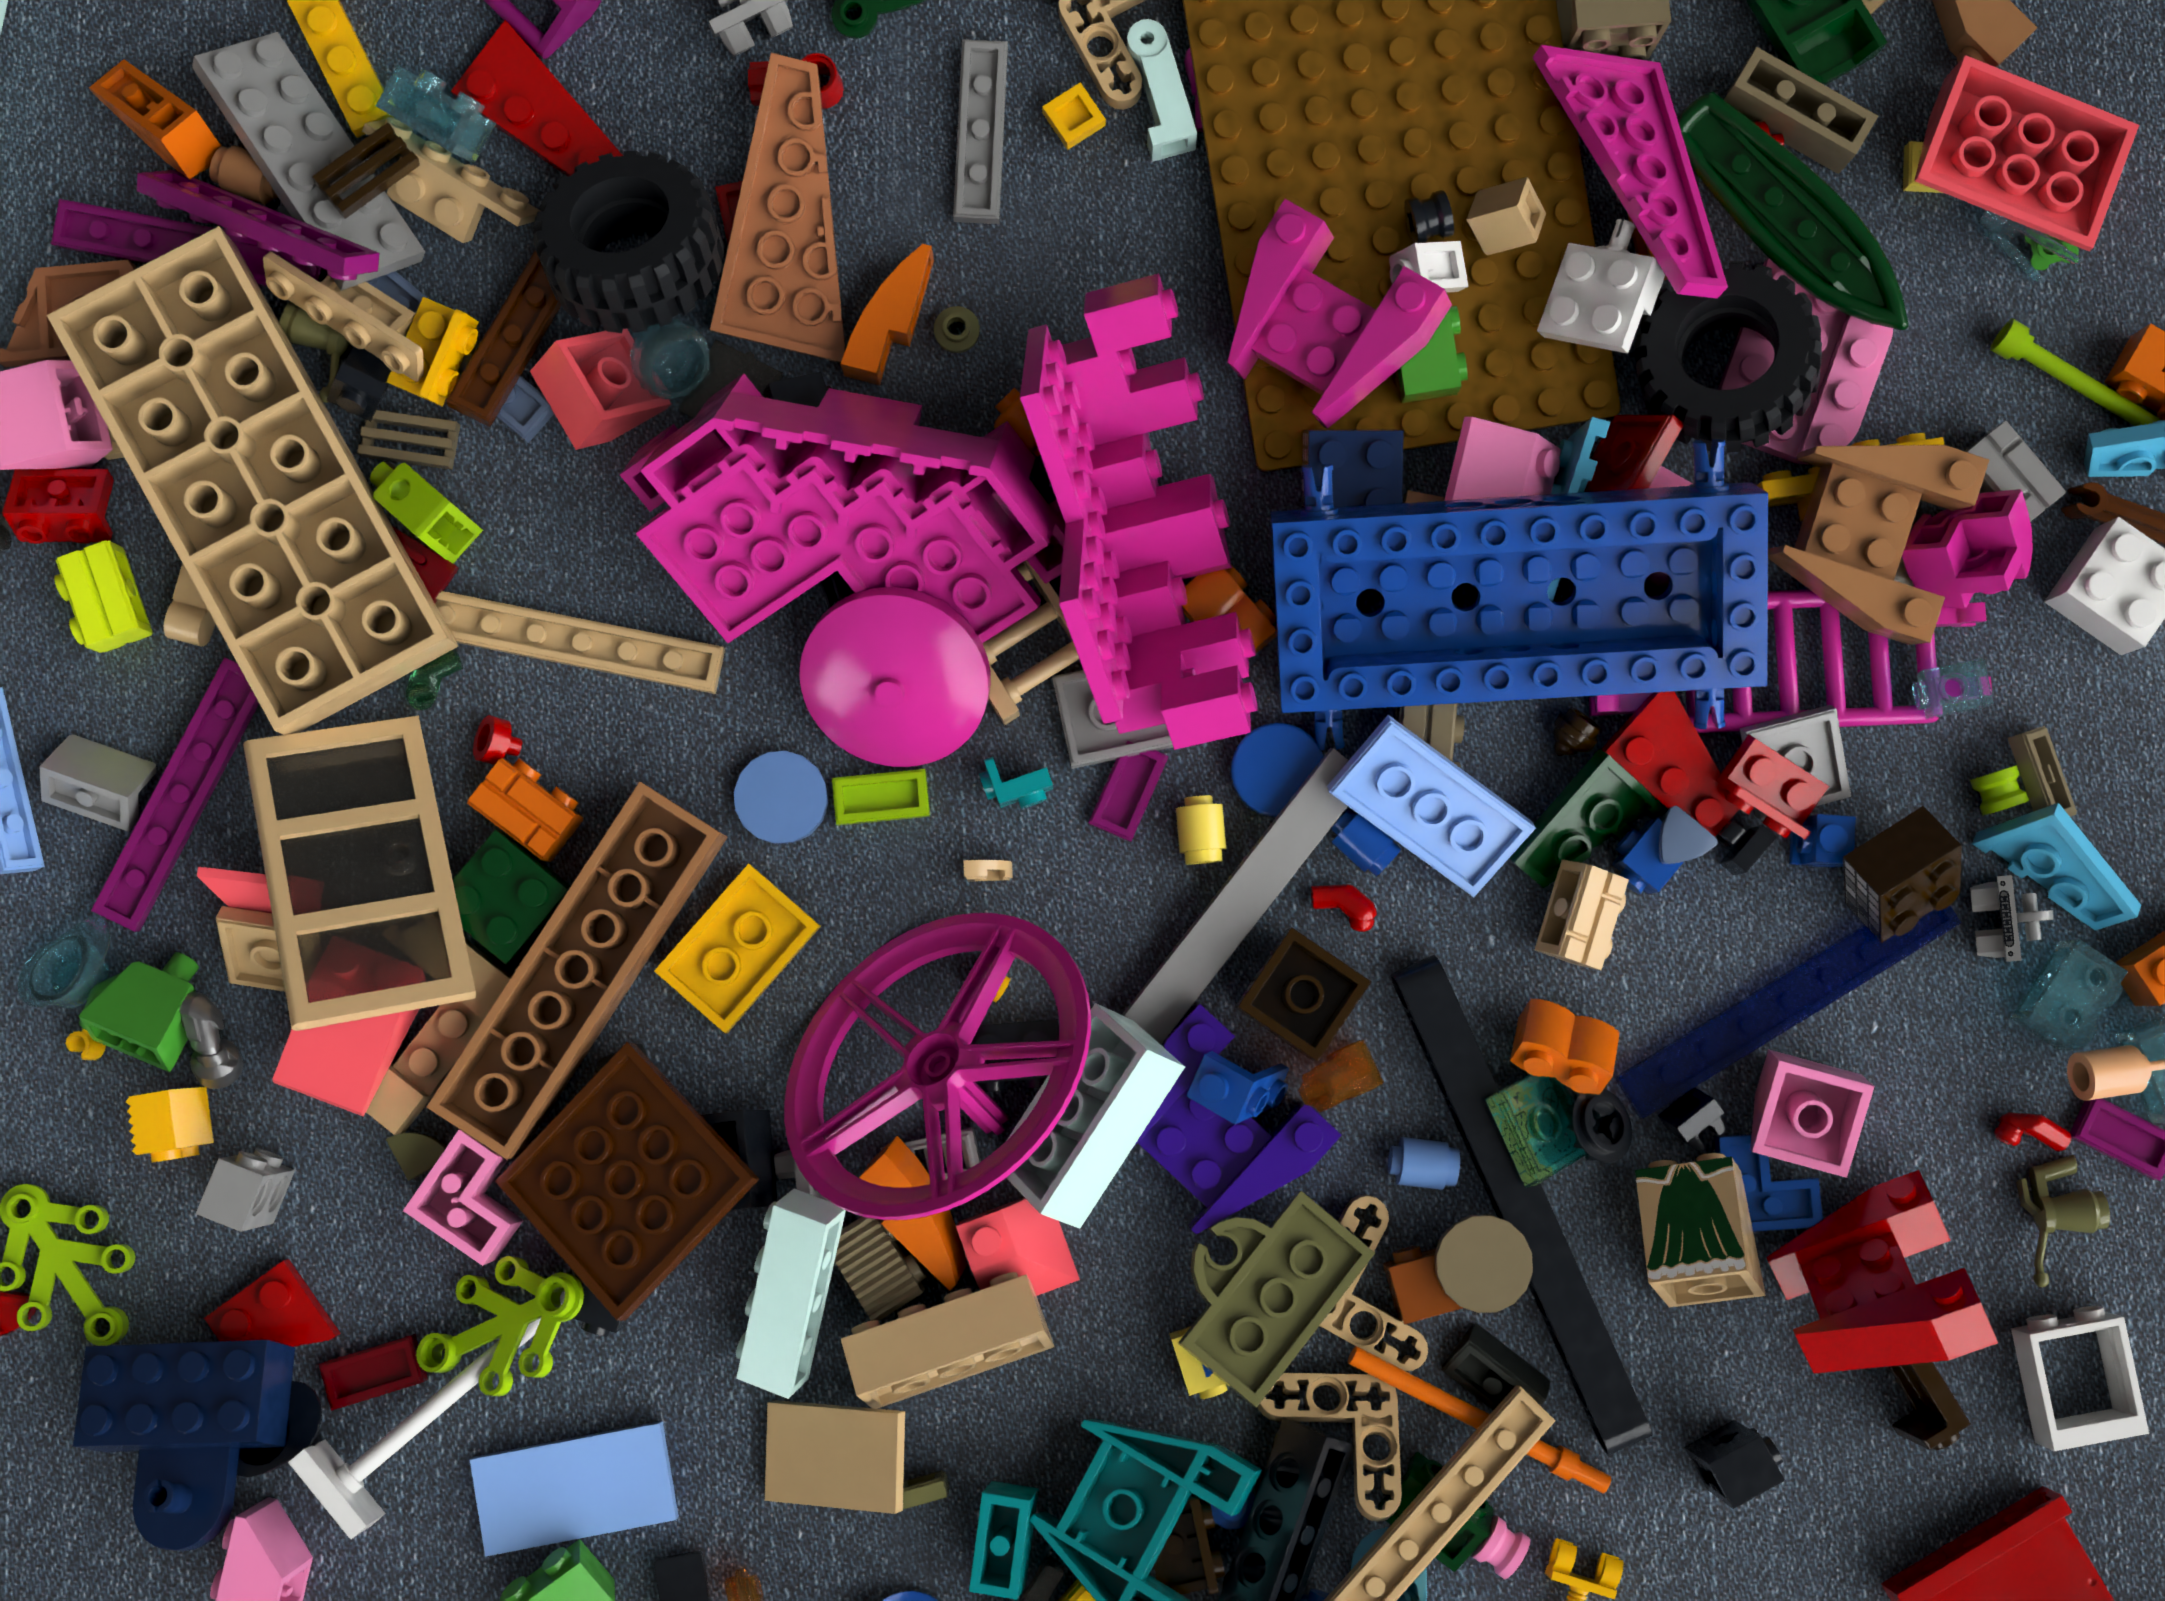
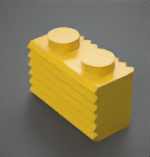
M207 1087L171 1089L129 1096L126 1100V1103L130 1105L127 1113L131 1115L128 1122L133 1125L129 1131L134 1135L131 1142L136 1145L132 1152L136 1155L150 1153L151 1163L200 1155V1145L214 1143Z

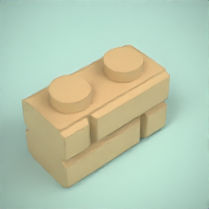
M1561 860L1534 950L1571 964L1602 970L1604 960L1612 950L1611 937L1618 914L1622 912L1626 903L1625 891L1629 879L1586 863Z

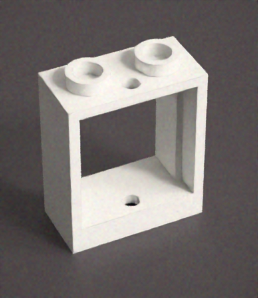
M2087 1306L2074 1309V1317L2058 1320L2057 1315L2053 1314L2037 1315L2027 1318L2026 1326L2011 1328L2035 1443L2050 1450L2058 1451L2149 1434L2124 1317L2105 1312L2103 1306ZM2096 1331L2112 1409L2055 1419L2039 1342Z

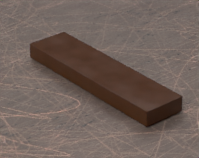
M536 250L446 400L448 407L488 427H491L562 306L553 294Z

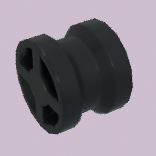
M1445 191L1433 192L1430 198L1419 200L1416 197L1405 200V219L1413 243H1426L1429 237L1437 235L1443 239L1454 235L1452 209Z

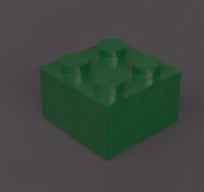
M494 830L453 879L462 928L504 964L515 966L520 965L571 887L507 833Z

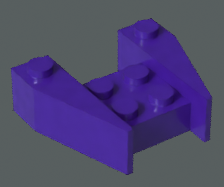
M1201 1004L1195 1005L1162 1044V1047L1182 1063L1185 1068L1135 1143V1145L1138 1143L1205 1205L1188 1224L1195 1234L1200 1233L1309 1172L1342 1136L1304 1101H1300L1275 1130L1269 1134L1252 1118L1233 1124L1188 1098L1187 1093L1204 1054L1211 1051L1220 1054L1235 1037Z

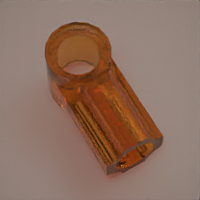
M1361 1039L1326 1056L1327 1061L1302 1075V1085L1298 1090L1305 1105H1311L1319 1112H1322L1344 1100L1352 1099L1382 1085L1384 1080L1365 1040Z

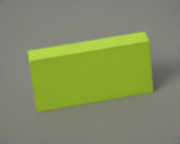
M926 769L832 778L837 826L931 817Z

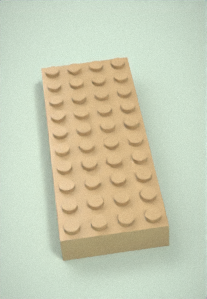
M219 226L46 315L274 731L283 735L299 733L458 647L381 505L373 498L371 487L321 400L239 249Z

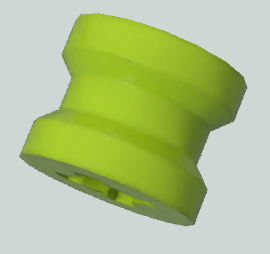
M2017 765L1970 780L1972 788L1978 791L1982 798L1980 805L1982 816L2029 801L2026 791L2019 788L2017 778L2020 773Z

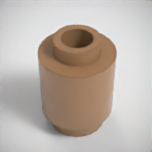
M233 145L230 148L221 146L216 150L211 160L209 173L211 180L218 183L221 189L264 205L269 204L273 198H279L247 149Z

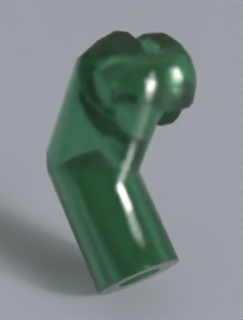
M455 649L411 672L406 688V698L412 708L420 711L429 709L437 698L442 678L464 669Z

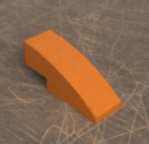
M922 244L906 257L884 280L866 305L850 335L840 363L844 376L880 385L892 342L910 347L934 263L932 246Z
M898 1136L890 1141L870 1161L859 1177L869 1183L894 1188L917 1187L930 1184L929 1173ZM950 1210L926 1217L907 1220H883L881 1222L949 1291L957 1284L967 1266V1262Z

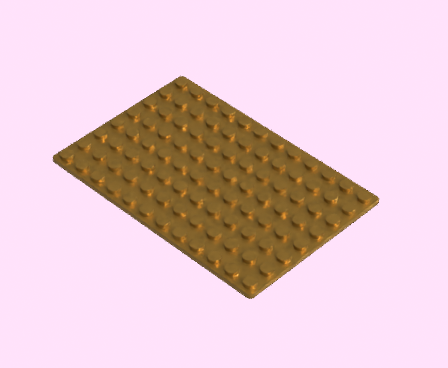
M1182 0L1235 331L1259 239L1284 199L1324 220L1334 237L1312 273L1377 310L1392 286L1390 279V256L1414 244L1406 224L1405 200L1413 197L1419 200L1428 199L1433 192L1443 190L1448 197L1452 209L1454 235L1444 239L1438 235L1429 237L1426 243L1461 241L1469 287L1459 292H1447L1452 306H1457L1460 317L1461 333L1454 335L1456 353L1464 352L1468 371V379L1461 381L1462 387L1457 395L1402 403L1398 373L1396 371L1327 429L1312 414L1322 395L1258 358L1246 379H1243L1256 466L1260 471L1268 472L1302 466L1303 430H1404L1403 450L1458 442L1464 417H1476L1530 431L1587 422L1592 416L1599 419L1612 418L1620 412V399L1611 350L1544 338L1537 331L1568 243L1595 247L1577 130L1532 58L1541 45L1564 48L1556 0ZM1528 177L1546 212L1537 242L1486 255L1466 220L1476 193L1486 188Z

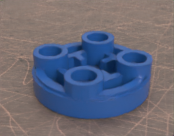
M1271 723L1260 726L1242 739L1233 754L1230 768L1233 788L1239 799L1249 809L1260 815L1276 818L1321 761L1323 754L1319 750L1316 741L1308 733L1296 726L1285 723Z

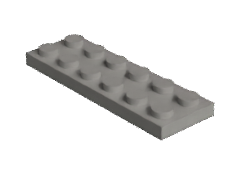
M278 32L194 56L193 70L291 217L380 253L378 272L357 274V279L350 281L333 278L341 291L422 262L425 250L385 191L344 219L315 185L312 176L350 150L354 145ZM362 161L361 163H359L357 166H355V167L352 168L350 171H348L347 173H345L343 176H341L340 178H338L336 181H334L333 183H331L330 186L333 185L335 182H337L338 180H340L342 177H344L345 175H347L349 172H351L352 170H354L356 167H358L359 165H361V164H362L363 162H365V161ZM374 174L363 181H359L341 194L340 198L344 200L375 177Z

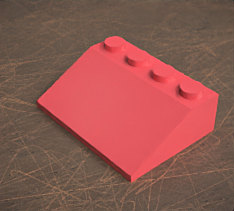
M1965 55L1946 76L1929 117L1915 182L2086 251H2091L2094 248L2139 125Z

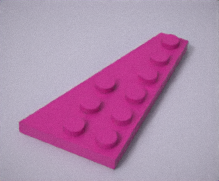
M1541 45L1532 57L1676 293L1718 299L1728 288L1661 63Z

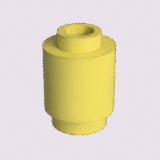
M1211 795L1184 798L1185 806L1176 808L1179 852L1185 855V864L1195 865L1222 862V850L1227 849L1223 804H1213Z

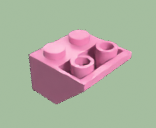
M44 360L0 371V470L91 468L113 450L108 427L71 360Z
M267 1497L235 1516V1519H231L228 1523L222 1541V1548L227 1550L223 1569H219L214 1577L210 1591L211 1599L215 1601H303L313 1556L279 1500Z

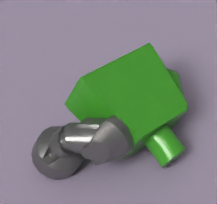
M179 952L173 954L162 970L140 961L133 962L123 972L94 985L90 990L84 1010L78 1016L80 1018L79 1026L82 1027V1030L75 1031L66 1038L68 1050L71 1052H82V1060H97L101 1058L106 1046L168 1072L175 1066L187 1040H189L191 1047L195 1050L190 1060L191 1070L199 1083L209 1089H220L231 1085L241 1075L244 1066L242 1056L233 1042L220 1039L218 1029H224L223 1019H225L222 1012L206 995L196 992L193 985L189 983L199 969V966L190 957Z

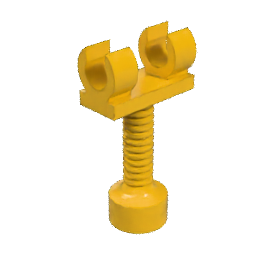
M1556 1538L1550 1551L1549 1564L1546 1567L1545 1575L1551 1580L1569 1585V1595L1566 1596L1568 1600L1565 1601H1584L1587 1599L1585 1595H1588L1589 1592L1615 1600L1616 1588L1623 1572V1560L1602 1552L1597 1562L1595 1579L1571 1573L1576 1559L1577 1546L1571 1542Z

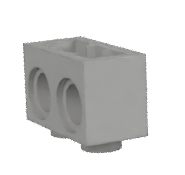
M255 1149L254 1154L239 1151L238 1155L218 1158L196 1214L240 1232L273 1224L295 1170L281 1165L283 1157L263 1149Z

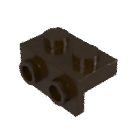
M1193 1493L1189 1497L1186 1506L1154 1564V1570L1157 1580L1181 1595L1208 1589L1210 1595L1219 1593L1216 1578L1225 1577L1220 1548H1210L1206 1529L1215 1528L1211 1505L1203 1499L1199 1500V1497Z

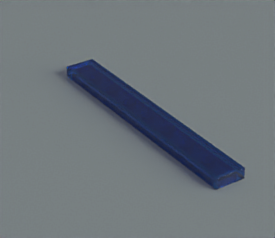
M1951 906L1940 911L1934 909L1920 918L1916 926L1902 936L1894 935L1883 943L1865 925H1862L1614 1078L1638 1117L1644 1119L1961 924V921Z

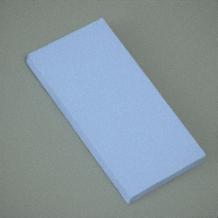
M1390 715L1386 716L1327 785L1329 793L1472 897L1477 895L1536 829L1530 819Z
M663 1421L490 1453L470 1459L485 1557L674 1521L679 1517Z

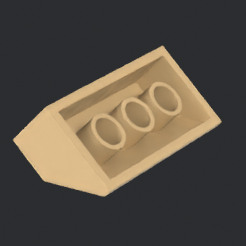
M1016 1272L1003 1274L990 1281L991 1287L974 1293H972L970 1288L957 1290L947 1294L944 1297L945 1303L926 1309L924 1304L914 1305L898 1312L899 1319L880 1325L878 1320H873L853 1327L851 1329L853 1335L841 1338V1343L856 1396L871 1408L878 1409L1055 1347L1028 1276L1018 1277Z

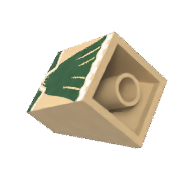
M1708 1153L1698 1156L1695 1162L1681 1164L1672 1160H1659L1650 1163L1646 1169L1635 1170L1648 1283L1669 1308L1766 1296L1741 1170L1732 1156L1726 1157L1720 1153Z

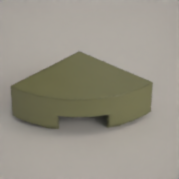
M402 1133L386 1139L408 1181L414 1180L431 1170L447 1147L442 1141L422 1133Z

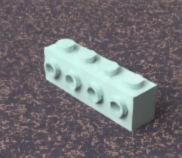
M795 1188L779 1201H774L769 1206L763 1223L764 1229L768 1230L765 1245L759 1251L754 1265V1272L758 1273L756 1288L750 1294L745 1307V1315L749 1317L747 1330L742 1335L736 1350V1358L740 1359L736 1379L787 1399L809 1379L846 1210L839 1208L830 1201Z

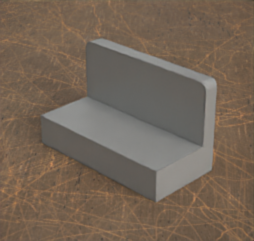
M72 734L39 766L41 801L129 832L139 820L138 793L156 774V764Z

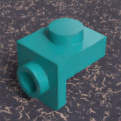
M990 757L984 759L987 771L979 773L987 799L990 800L997 797L1000 808L1019 802L1021 809L1039 804L1047 800L1045 792L1053 790V783L1047 767L1002 783L994 759Z

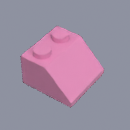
M1464 417L1444 501L1549 495L1552 491L1555 476L1559 471L1561 449L1534 432L1476 417Z
M1768 1049L1755 1093L1750 1150L1757 1154L1847 1178L1875 1086L1862 1074Z

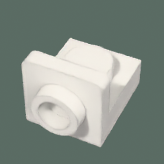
M1461 241L1414 243L1391 255L1389 258L1392 284L1405 266L1445 289L1446 293L1459 292L1469 287Z

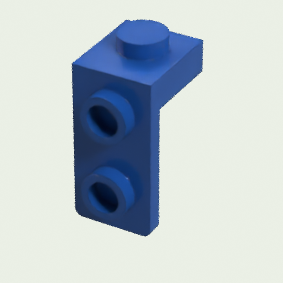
M1211 1051L1204 1054L1187 1097L1231 1123L1237 1124L1253 1116L1257 1117L1260 1113L1271 1108L1275 1109L1281 1103L1288 1089V1084L1284 1080L1289 1067L1280 1063L1252 1074Z

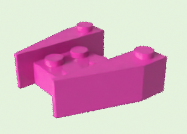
M1284 199L1259 239L1227 363L1239 377L1245 380L1258 358L1321 394L1322 397L1313 409L1312 414L1322 426L1328 429L1428 344L1452 306V303L1444 288L1405 266L1377 310L1316 276L1312 272L1334 237L1324 220Z

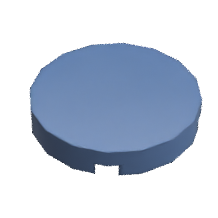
M789 751L767 752L751 760L739 774L734 789L735 811L743 827L756 838L776 845L794 843L810 836L822 823L829 804L827 785L820 770L804 756Z

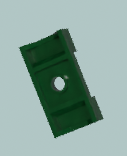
M1746 0L1778 51V59L1824 85L1873 59L1887 44V40L1862 0Z

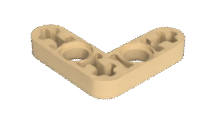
M1059 0L1058 13L1060 21L1104 101L1115 109L1124 110L1134 106L1141 97V73L1111 18L1146 0H1077L1080 5L1087 4L1086 15L1090 25L1086 29H1084V21L1079 12H1070L1071 2L1074 0ZM1098 36L1105 37L1111 41L1113 49L1107 56L1096 57L1088 51L1087 45L1089 41ZM1116 63V72L1121 81L1125 83L1131 80L1129 93L1123 94L1120 89L1112 91L1114 88V76L1110 68Z
M1367 1194L1358 1195L1352 1198L1345 1206L1338 1222L1354 1233L1360 1221L1354 1216L1355 1210L1358 1207L1366 1209L1369 1204H1373L1375 1206L1373 1214L1379 1218L1375 1226L1370 1224L1364 1226L1360 1237L1369 1240L1366 1246L1375 1251L1389 1222L1388 1210L1385 1204L1378 1198ZM1365 1266L1320 1324V1327L1404 1371H1414L1426 1361L1428 1344L1424 1336L1414 1327L1408 1324L1404 1325L1398 1318L1352 1293L1366 1268ZM1360 1311L1370 1312L1376 1319L1375 1331L1367 1338L1356 1337L1350 1330L1351 1318ZM1388 1322L1394 1325L1388 1331L1391 1336L1400 1341H1405L1408 1336L1414 1337L1412 1345L1417 1349L1414 1357L1405 1355L1402 1361L1398 1360L1399 1352L1385 1341L1382 1343L1381 1350L1374 1348L1384 1337Z
M1283 1373L1274 1386H1282V1392L1285 1395H1298L1300 1391L1299 1385H1306L1307 1388L1304 1395L1306 1410H1298L1300 1400H1286L1283 1409H1277L1273 1400L1264 1397L1257 1406L1262 1415L1274 1421H1282L1284 1417L1297 1422L1352 1423L1353 1445H1355L1353 1461L1356 1507L1362 1516L1371 1521H1385L1393 1516L1401 1503L1402 1496L1396 1388L1369 1374ZM1328 1385L1336 1389L1340 1397L1338 1407L1330 1411L1317 1407L1313 1400V1392L1316 1388ZM1347 1386L1355 1387L1352 1396H1366L1370 1387H1376L1378 1395L1386 1397L1387 1401L1381 1403L1378 1411L1371 1410V1403L1368 1401H1355L1353 1404L1354 1411H1347L1346 1408L1349 1400ZM1273 1387L1267 1393V1395L1272 1393ZM1376 1434L1385 1438L1389 1443V1456L1380 1461L1367 1457L1363 1450V1440L1367 1436ZM1363 1469L1373 1472L1391 1469V1476L1383 1474L1381 1477L1382 1493L1391 1496V1500L1384 1503L1382 1510L1375 1509L1374 1501L1366 1500L1365 1494L1371 1493L1374 1488V1473L1364 1476Z

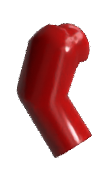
M1349 884L1311 886L1312 909L1340 908L1349 917L1350 927L1358 932H1366L1374 926V917L1377 915L1376 907L1355 886Z
M2008 1112L1997 1120L2000 1124L1994 1131L1995 1138L2007 1145L2017 1146L2021 1141L2022 1135L2025 1134L2036 1138L2057 1152L2065 1150L2071 1141L2069 1131L2041 1114Z

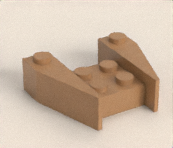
M1947 445L1816 446L1799 452L1796 460L1820 467L1795 547L1783 545L1768 549V559L1863 630L1908 645L1931 643L1945 597L1894 581L1920 500L1952 511L1975 506L1990 460Z

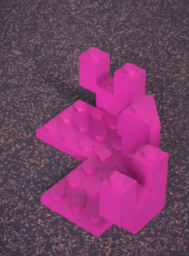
M1159 273L1085 293L1084 317L1091 335L1090 338L1062 345L1060 340L1052 341L1047 324L1028 329L1020 399L1065 521L1059 605L1103 724L1115 722L1119 734L1166 724L1174 750L1251 733L1250 712L1257 711V700L1252 683L1243 684L1242 678L1249 677V657L1256 655L1250 629L1241 628L1236 612L1186 623L1182 605L1188 603L1182 579L1232 568L1224 528L1230 526L1225 502L1223 499L1218 500L1214 478L1211 474L1159 486L1157 478L1162 477V467L1156 449H1151L1148 432L1198 420V401L1204 400L1201 380L1197 372L1190 374L1185 357L1137 370L1134 354L1131 349L1132 347L1172 337V318L1178 317L1174 293L1171 288L1164 290Z
M745 373L708 398L696 417L680 429L673 423L640 447L620 474L621 478L650 512L665 501L669 505V507L640 526L636 535L727 643H730L836 571H838L855 593L871 588L899 587L920 591L933 596L955 609L972 626L981 642L984 643L1039 608L1041 599L1018 571L1017 565L1027 560L1045 584L1061 575L1065 521L1057 499L1048 504L1029 479L1035 456L1008 421L984 437L919 426L922 405L829 388L818 407L769 399L761 395Z

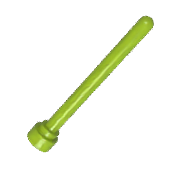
M2014 318L2010 319L2002 327L1992 342L1990 350L2002 358L2008 360L2012 357L2017 361L2021 358L2025 359L2133 426L2146 425L2161 420L2034 343L2035 337L2029 334L2030 328Z

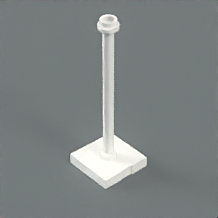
M564 1291L560 1295L561 1305L563 1304L565 1298ZM541 1318L528 1324L518 1349L535 1335ZM499 1340L351 1465L343 1462L326 1439L318 1442L315 1446L311 1445L303 1449L288 1462L350 1540L371 1527L386 1514L365 1489L363 1479L479 1382V1376L489 1366Z

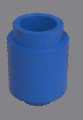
M1350 808L1330 828L1336 834L1331 843L1363 872L1368 869L1376 877L1401 851V848L1393 842V838L1360 814H1355Z

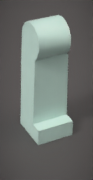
M1151 19L1140 20L1129 29L1127 49L1141 73L1142 82L1155 122V127L1148 128L1147 147L1151 160L1154 162L1196 150L1197 130L1164 27Z

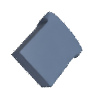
M1678 806L1670 807L1659 818L1662 821L1659 834V859L1662 864H1675L1695 859L1717 845V839Z

